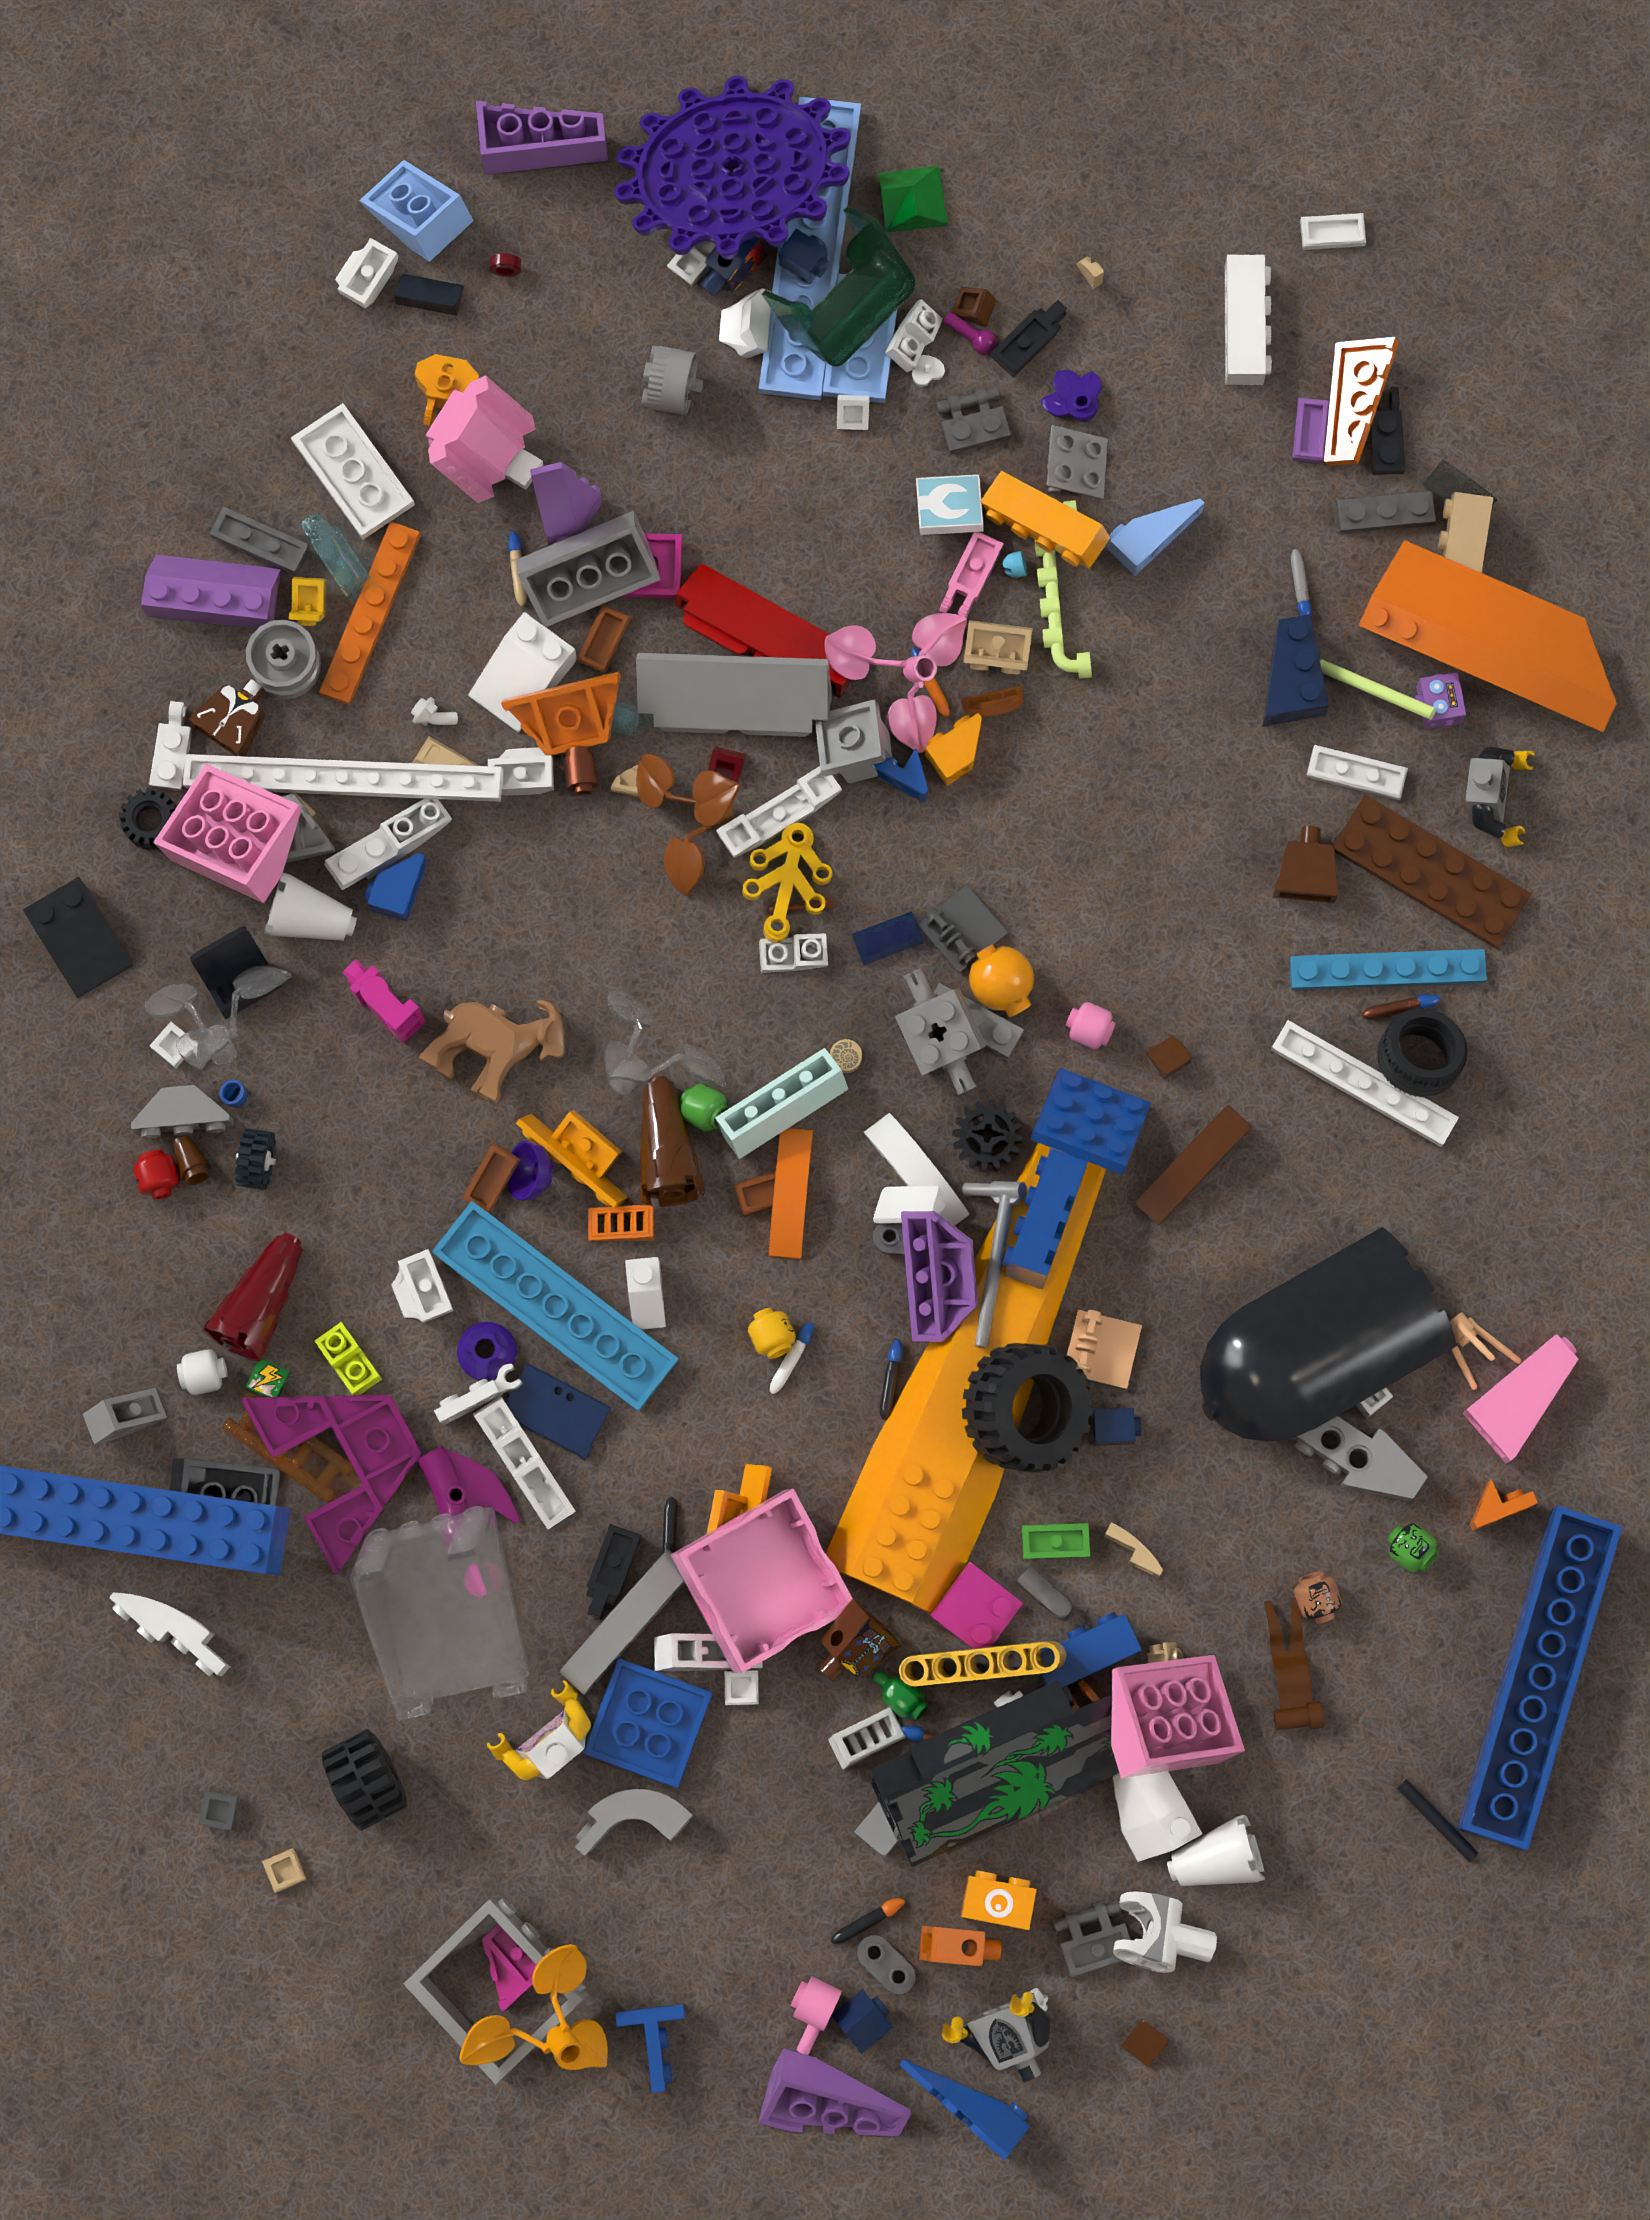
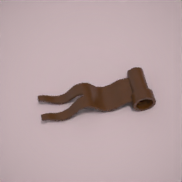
M1296 1597L1291 1598V1635L1288 1652L1285 1649L1282 1631L1272 1602L1264 1601L1280 1710L1273 1711L1276 1730L1309 1727L1310 1730L1324 1728L1321 1702H1313L1310 1671L1304 1650L1302 1618Z

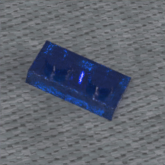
M912 911L852 934L863 966L924 943Z

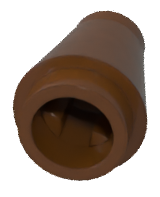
M190 1135L176 1138L172 1145L180 1179L185 1180L186 1184L190 1186L207 1180L211 1175L209 1171L211 1165Z

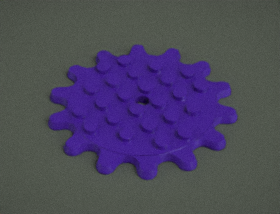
M733 76L726 81L724 91L719 96L711 98L703 96L696 88H686L678 95L681 108L675 115L662 116L657 113H648L641 117L639 121L640 127L650 136L645 144L636 147L627 146L618 151L616 155L618 163L625 169L636 171V175L633 179L618 184L614 189V196L624 205L634 203L645 205L644 210L632 221L634 229L640 235L646 236L661 229L672 230L673 234L670 237L669 246L677 255H685L698 243L710 241L716 243L717 252L724 259H733L738 255L741 243L754 237L765 239L773 247H781L786 243L788 237L785 225L789 221L800 217L812 221H820L825 217L827 204L817 196L820 190L827 187H840L847 183L850 175L849 168L844 164L831 162L829 158L834 153L842 151L849 146L851 140L850 132L845 128L831 130L822 128L820 123L829 116L831 110L830 102L825 98H816L803 105L794 104L791 101L794 85L789 80H778L766 92L753 93L748 89L745 77ZM738 165L739 167L734 169L733 173L728 170L730 166Z

